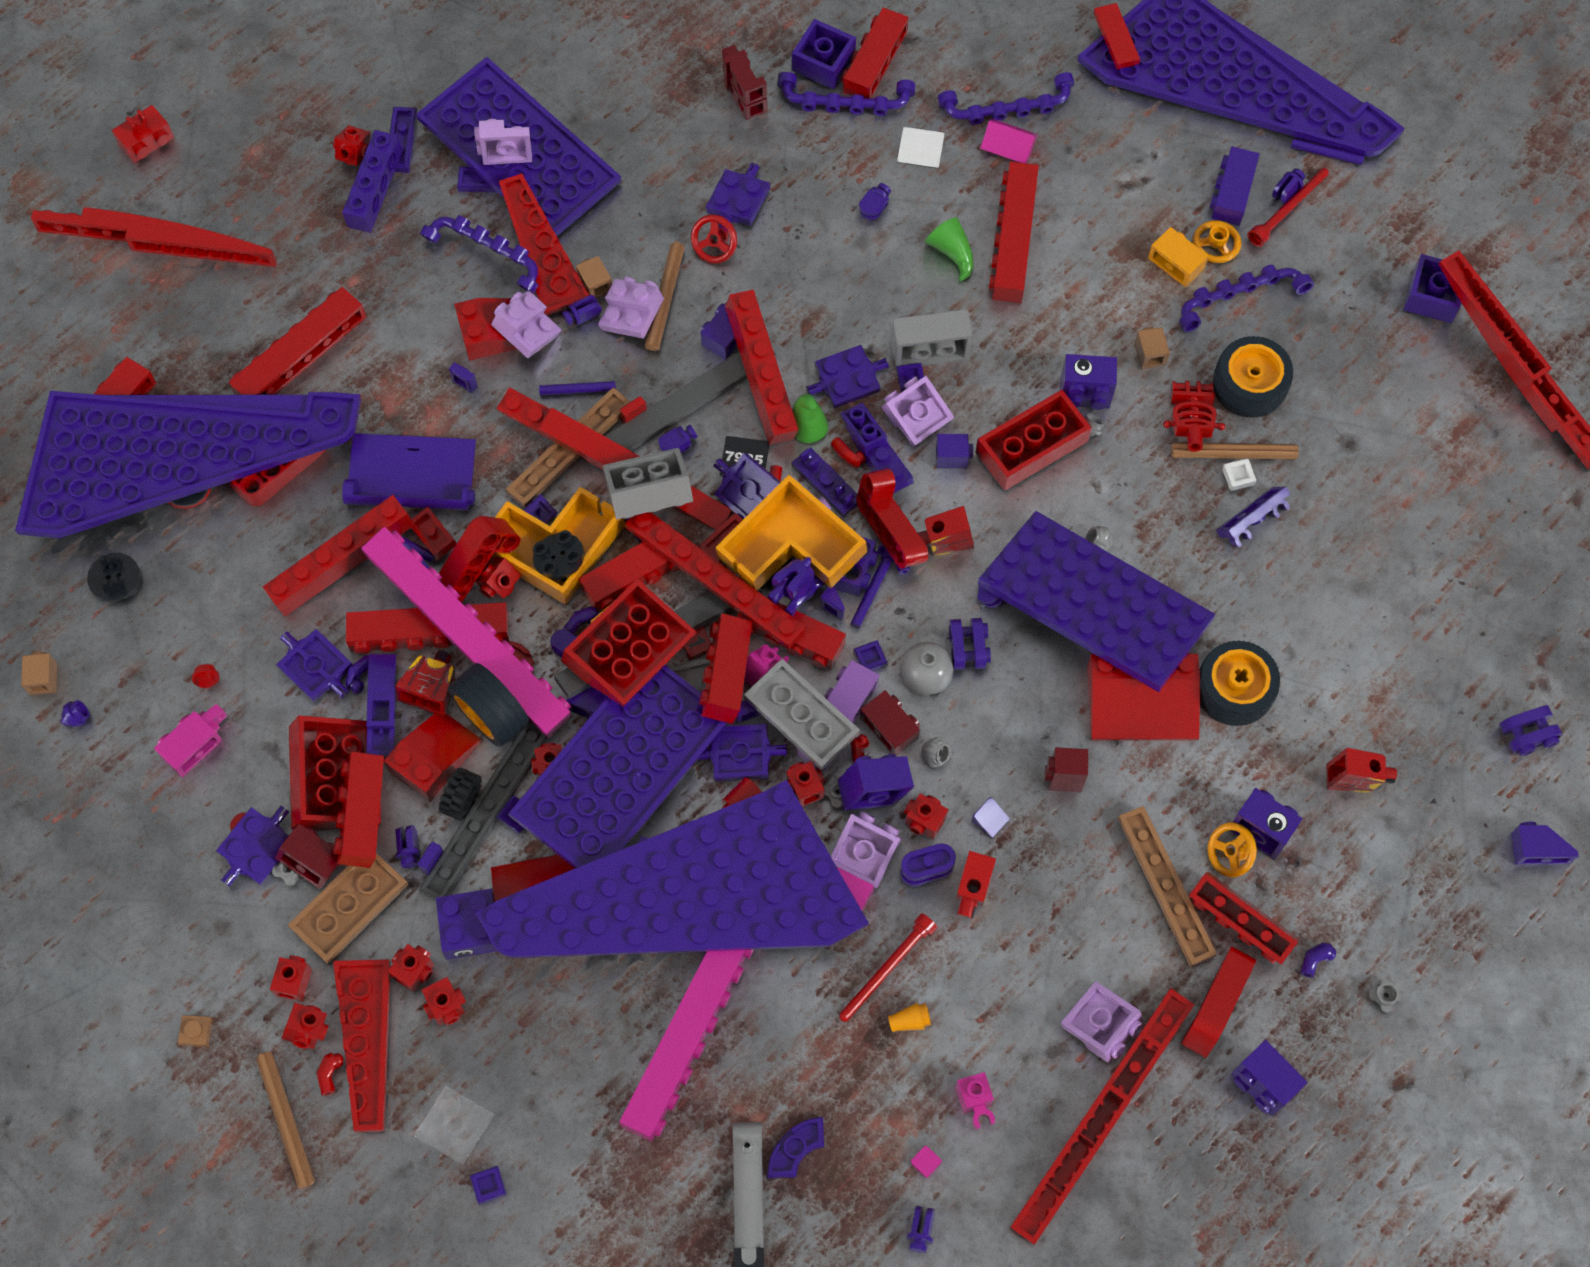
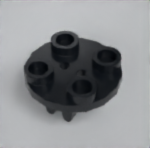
M568 530L549 535L533 546V564L535 569L551 580L561 579L563 582L566 581L567 577L579 569L585 556L582 543Z
M109 553L99 556L91 565L88 571L87 583L90 591L99 601L118 602L132 597L138 592L141 572L138 564L130 556L123 553Z

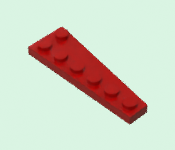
M523 174L500 180L499 184L520 246L529 251L528 257L534 260L538 267V276L535 282L539 286L536 289L538 299L547 307L544 314L548 316L566 310L568 305L589 296Z
M389 959L334 961L333 966L340 1008V1023L342 1024L343 1032L342 1040L347 1065L346 1072L349 1083L353 1130L355 1132H385L391 978L387 971L391 967V961Z

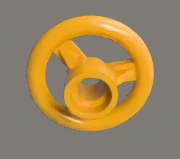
M1213 220L1205 222L1193 234L1192 243L1195 246L1201 248L1202 246H1211L1214 249H1218L1223 255L1214 256L1205 251L1209 256L1207 261L1211 263H1226L1234 259L1241 249V237L1238 231L1232 225L1223 221ZM1211 228L1208 237L1200 238L1205 230ZM1230 234L1234 240L1231 252L1226 247Z
M1235 822L1224 823L1213 831L1208 841L1207 849L1210 863L1221 875L1231 878L1239 877L1247 873L1253 866L1257 847L1252 833L1245 826ZM1233 830L1240 833L1231 842L1225 843L1218 840L1226 831ZM1216 849L1224 851V854L1229 858L1231 869L1224 867L1219 862ZM1246 860L1245 863L1240 867V861Z

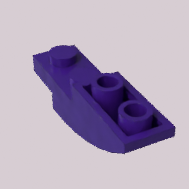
M863 402L840 413L858 451L864 453L866 464L871 472L885 468L891 469L896 481L894 493L914 484L913 476L889 445L887 435Z
M369 654L367 754L387 757L395 748L396 654Z

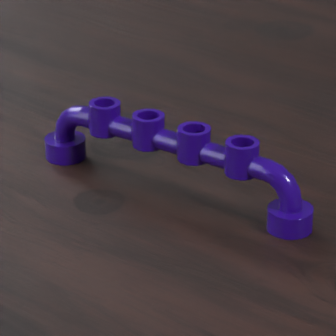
M791 72L779 73L777 86L782 89L785 98L790 102L802 104L804 111L811 112L816 109V105H826L825 110L827 112L837 113L840 111V106L849 107L850 113L859 115L864 112V108H873V113L876 116L887 115L888 109L894 110L904 107L909 98L915 95L916 87L915 82L911 80H900L896 86V94L900 97L896 100H888L884 96H877L871 99L864 98L861 95L841 97L836 93H829L827 96L817 95L814 92L796 94L792 89L796 88L797 76Z
M1069 72L1055 76L1056 90L1061 91L1060 94L1055 96L1043 94L1036 99L1019 98L1010 103L997 101L991 104V106L981 107L980 105H973L965 110H959L955 107L958 104L955 91H944L937 98L939 107L946 109L951 117L969 119L971 125H978L984 121L983 116L992 115L993 119L1003 121L1007 118V113L1016 111V115L1019 118L1029 116L1031 113L1030 109L1039 108L1041 114L1051 113L1054 110V105L1062 104L1068 99L1070 88L1074 86L1073 75Z
M460 215L456 219L446 216L439 217L430 226L424 225L419 234L437 244L441 237V234L438 232L439 229L445 226L449 227L458 234L465 235L476 243L484 245L494 252L510 258L515 263L527 267V276L521 275L516 283L524 290H529L534 294L539 286L535 282L538 276V267L535 261L528 257V250L520 245H516L514 249L508 247L510 242L500 235H496L495 239L488 237L490 231L480 225H477L475 229L469 227L471 222Z
M1267 265L1261 270L1262 275L1254 277L1251 272H1246L1239 277V283L1232 285L1228 279H1225L1216 285L1217 290L1209 292L1206 287L1197 289L1193 294L1194 298L1186 301L1182 306V317L1179 320V324L1184 332H1192L1202 323L1198 314L1191 312L1193 308L1199 306L1200 308H1206L1214 301L1220 299L1226 301L1233 298L1235 294L1244 291L1245 293H1251L1259 286L1265 284L1271 286L1283 278L1294 279L1292 287L1298 295L1309 292L1314 287V282L1309 274H1302L1294 268L1276 270L1274 265Z

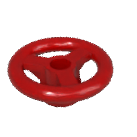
M714 214L706 215L694 224L691 231V244L695 253L702 260L713 264L723 263L730 259L736 250L737 234L733 225L726 218ZM711 222L710 231L706 239L698 242L700 228L704 224ZM713 235L717 236L718 242L713 239ZM710 245L718 247L724 254L711 256L702 249Z

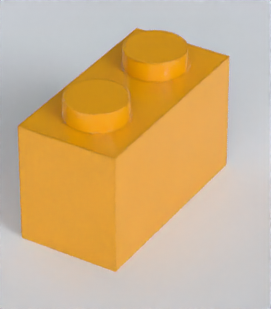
M1170 227L1151 245L1148 259L1184 287H1187L1205 269L1209 256L1201 247L1195 246L1187 240L1184 234Z

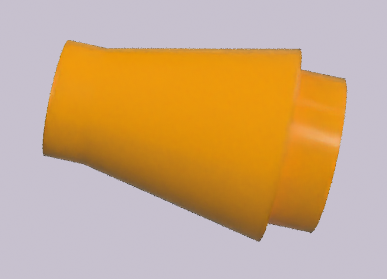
M917 1002L888 1016L892 1032L925 1030L926 1026L932 1025L926 1003L919 1004Z

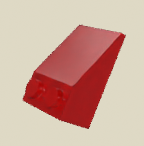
M475 298L454 304L469 361L517 349L491 325L496 316L494 314L496 308L503 302L507 305L510 304L511 298Z
M434 713L403 738L387 756L384 763L392 775L431 802L449 778L452 777L453 772L460 768L481 743L482 739L447 713L445 717Z

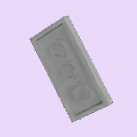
M783 659L744 694V699L821 770L860 734L858 727Z

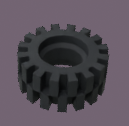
M462 767L457 768L456 772H453L452 778H449L447 781V787H444V794L440 798L439 811L458 821H462L475 803V798L478 797V791L481 788L480 784L482 782L481 776Z

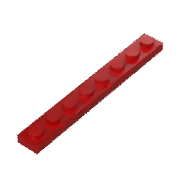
M652 512L634 515L625 523L627 530L745 618L752 621L753 624L788 650L806 631V626Z

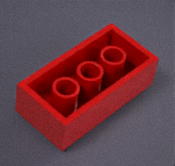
M1060 390L979 437L975 453L1001 488L1006 491L1087 443L1092 427L1065 392Z

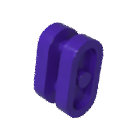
M971 618L970 626L962 627L961 619H949V639L953 669L964 670L965 662L973 661L974 669H985L986 663H991L990 647H985V639H988V624L983 623L982 618ZM963 637H970L972 651H964Z
M1548 705L1514 715L1499 724L1504 735L1513 734L1515 738L1508 743L1513 754H1520L1523 757L1535 752L1537 747L1544 746L1546 749L1560 743L1559 738L1563 734L1558 724L1549 726L1547 720L1553 717ZM1536 725L1539 729L1528 734H1525L1523 731L1524 729Z
M941 843L907 853L901 863L900 878L902 882L909 887H918L946 879L953 872L956 860L955 851L949 845Z

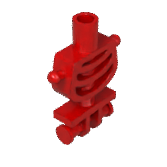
M1185 380L1184 383L1172 381L1171 404L1176 406L1173 408L1171 421H1164L1163 426L1164 428L1172 427L1175 436L1187 437L1188 450L1198 452L1203 449V438H1212L1214 428L1220 431L1225 429L1224 423H1215L1217 412L1212 407L1215 398V392H1213L1214 384H1201V381H1196L1195 386H1191L1189 380Z

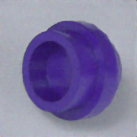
M79 700L69 701L63 706L60 722L66 726H82L90 717L89 710Z

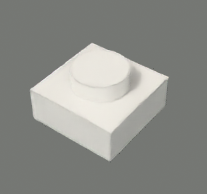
M1249 459L1223 465L1222 470L1230 491L1256 484L1257 480Z

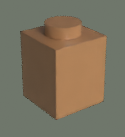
M599 256L585 259L576 266L577 274L589 295H594L598 299L608 293L612 286V278Z
M1147 327L1138 331L1134 345L1141 369L1166 366L1170 352L1163 328Z
M33 652L32 655L22 656L21 686L29 695L57 693V662L49 653Z

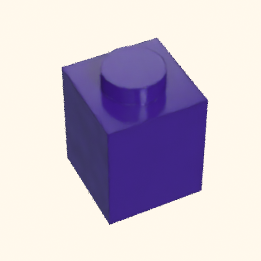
M937 434L936 468H967L968 460L973 459V444H969L968 434Z

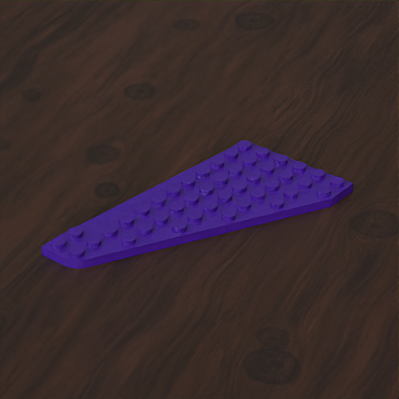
M1142 0L1129 11L1123 19L1140 57L1138 65L1116 69L1103 35L1078 55L1077 61L1105 84L1366 157L1381 154L1403 134L1405 129L1380 109L1367 101L1363 103L1231 18L1207 0Z
M50 391L15 531L18 535L63 538L341 445L348 441L356 430L361 404L360 394L308 392V395H95Z
M787 780L755 796L504 897L476 912L494 949L508 958L830 947L869 925Z

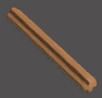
M677 241L670 245L659 288L664 300L649 327L645 348L652 352L660 348L685 249L684 244Z
M1174 442L1171 446V455L1174 458L1297 459L1299 454V448L1296 444L1203 443V449L1198 452L1189 451L1187 443Z
M270 1051L263 1052L256 1057V1061L299 1189H304L314 1184L315 1180L273 1053Z

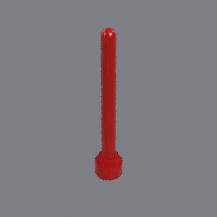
M1320 169L1268 221L1254 226L1247 234L1249 241L1256 247H1262L1269 240L1270 231L1329 175L1328 169Z
M921 913L914 920L915 925L912 927L913 931L840 1012L839 1018L841 1021H849L921 938L925 939L927 935L931 936L936 931L937 925L927 915Z

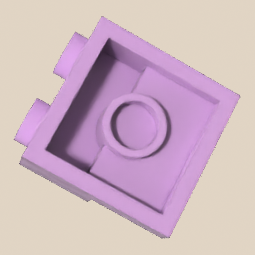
M496 119L479 121V127H474L477 155H482L484 165L532 162L529 127L514 126L512 128H505L504 120Z
M624 277L623 280L615 279L605 297L608 306L598 326L602 331L644 339L664 300L658 286L648 280L644 284L637 283L630 277Z
M529 290L524 294L520 291L511 298L508 305L504 302L501 303L494 311L496 316L491 324L527 358L558 337L562 331L544 314L547 307Z
M927 376L920 380L914 377L904 384L906 390L900 394L895 390L884 398L886 404L881 406L894 427L898 426L912 447L955 418Z
M860 811L859 815L852 813L831 854V858L837 867L878 888L903 837L898 835L899 829L885 823L881 827L873 823L875 817L863 811Z
M1095 981L1062 1020L1061 1025L1063 1029L1084 1042L1087 1049L1109 1063L1112 1058L1118 1059L1123 1055L1126 1049L1125 1043L1130 1036L1136 1038L1141 1033L1143 1018L1139 1009Z

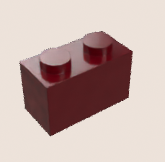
M884 690L860 709V719L891 754H896L897 756L919 738L920 724L913 715L905 713L902 709V703L895 695L890 696Z
M1055 747L1053 755L1048 756L1047 765H1045L1044 781H1049V791L1082 792L1088 777V749Z
M298 824L288 836L275 857L276 860L320 890L340 865L337 864L338 854H333L334 844L327 843L318 837L313 829L304 827L301 824Z

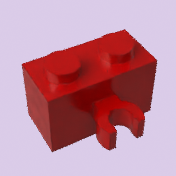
M150 105L143 111L137 110L138 114L131 118L129 116L126 117L125 122L111 130L118 145L133 163L145 158L149 153L167 144L169 140L174 138L168 122L153 105Z

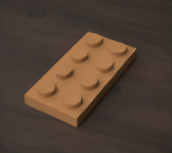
M376 853V859L371 868L347 866L288 924V927L324 962L329 964L409 884Z

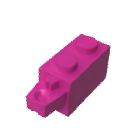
M217 704L207 712L202 711L198 714L193 711L190 715L184 716L172 732L163 735L157 742L154 750L183 778L222 741L217 731L220 729L219 724L227 717V714Z

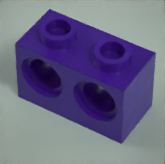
M865 537L862 538L866 540L867 553L845 574H855L857 578L848 579L844 575L834 585L836 590L859 597L862 588L867 589L871 574H868L870 566L875 567L879 552L875 551L876 541Z

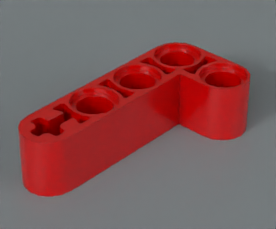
M326 450L228 483L251 506H261ZM276 471L278 472V473H277L276 475H274V476H269V475H270L271 473H273V472H276ZM259 488L256 492L249 493L252 489Z
M885 468L862 475L857 493V506L899 568L903 569L927 562L929 555L926 544L893 499L896 481L892 470Z
M488 516L476 517L470 522L439 571V575L442 577L439 581L445 587L451 585L460 595L457 599L462 603L493 553L506 554L513 552L519 546L521 538L505 519Z
M1233 946L1229 948L1197 1015L1181 1041V1045L1204 1058L1208 1057L1219 1040L1257 959Z

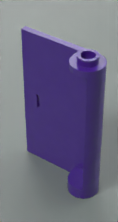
M354 433L349 477L343 482V503L346 505L377 506L394 495L402 507L469 510L470 505L474 506L475 490H472L476 439Z

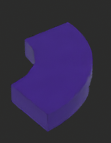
M823 1117L800 1122L783 1135L775 1145L770 1156L767 1179L796 1178L798 1166L802 1159L811 1151L824 1148Z

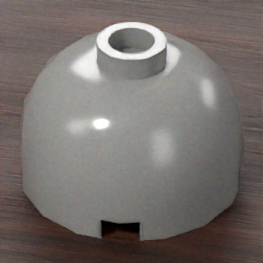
M920 642L912 646L905 653L900 667L901 677L904 680L903 683L911 692L924 697L943 692L950 685L954 672L950 654L941 645L933 642Z

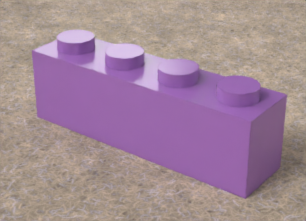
M851 660L847 667L843 666L836 677L838 683L834 689L830 687L824 697L855 724L860 716V709L868 703L879 685L880 675ZM799 749L797 750V756L808 762L811 761ZM830 763L823 769L824 771H826Z

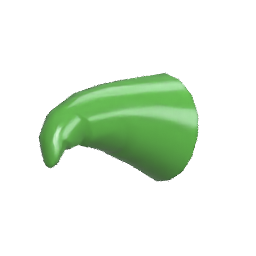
M954 217L937 226L927 236L924 243L947 255L958 265L960 270L959 281L961 282L971 275L974 267L973 254L958 217Z
M801 395L795 401L792 408L798 427V432L794 438L803 443H813L825 437L828 432V421L813 395Z

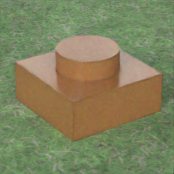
M182 1015L178 1044L180 1046L209 1047L213 1019L205 1016Z

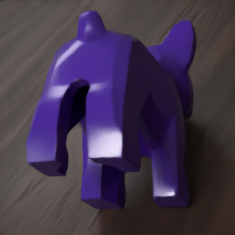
M806 557L803 560H793L777 572L772 579V585L775 588L769 593L767 598L776 605L783 597L790 599L791 602L784 611L792 617L806 600L814 596L817 588L825 585L814 574V570L810 566V557Z

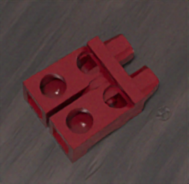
M735 45L722 49L724 86L727 91L731 89L732 97L745 119L749 120L768 112L767 82L763 76L755 77L745 49L738 51Z

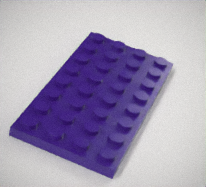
M488 57L484 58L416 113L419 122L503 198L504 195L499 181L522 173L556 236L622 182L621 176ZM488 119L504 120L505 128H512L514 126L529 127L532 162L484 165L482 155H477L474 127H479V121H486Z
M1038 511L1032 514L978 579L980 587L1157 692L1162 689L1215 617V614Z
M665 665L624 707L607 697L512 808L508 816L575 869L625 849L722 731L727 722L701 716L703 705H699L701 692Z

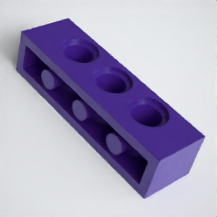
M374 130L342 211L348 228L368 233L372 232L394 175L395 165L399 162L402 154L398 135Z

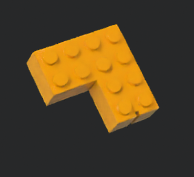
M790 475L715 547L718 558L735 574L738 572L739 577L757 591L792 556L799 560L810 557V566L813 568L814 574L829 588H832L867 553L866 540Z
M582 487L578 488L551 526L507 501L495 518L505 519L519 535L521 542L513 552L506 554L494 552L492 556L505 558L522 574L521 579L567 605L580 588L579 578L594 569L624 528L625 520L624 518L616 520L611 504L606 501L600 504L599 497ZM568 530L579 539L584 547L585 556L583 563L575 573L567 577L566 581L563 582L561 579L551 580L535 569L533 564V546L549 535Z

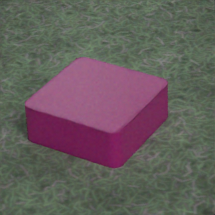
M924 1146L910 1163L919 1173L928 1178L941 1164L942 1160L928 1146Z

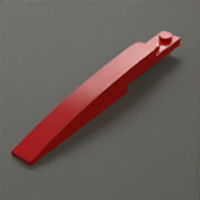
M87 207L83 208L82 215L76 213H55L51 210H33L31 220L38 232L124 241L128 243L131 251L270 267L277 266L276 258L271 249L228 235L163 219Z
M1459 250L1440 261L1438 264L1457 297L1518 389L1551 433L1557 430L1585 467L1590 469V426L1548 372L1552 369Z
M510 387L496 408L501 414L580 455L588 463L603 470L602 465L640 457L552 407L549 409ZM691 486L693 502L685 503L682 506H672V508L713 530L718 529L732 513L730 508Z
M1170 988L1010 1228L1032 1244H1036L1195 1004Z

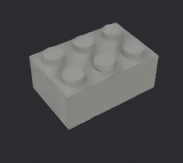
M951 309L941 313L927 312L918 316L903 315L893 319L890 345L895 370L897 366L921 363L922 367L969 361L973 332L968 309Z
M679 448L602 465L616 520L693 502L689 476Z

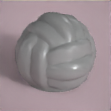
M1104 526L1092 527L1085 537L1086 540L1105 551H1108L1113 543L1112 533Z
M935 737L923 744L921 754L924 761L930 767L935 768L942 766L948 761L950 747L942 737Z

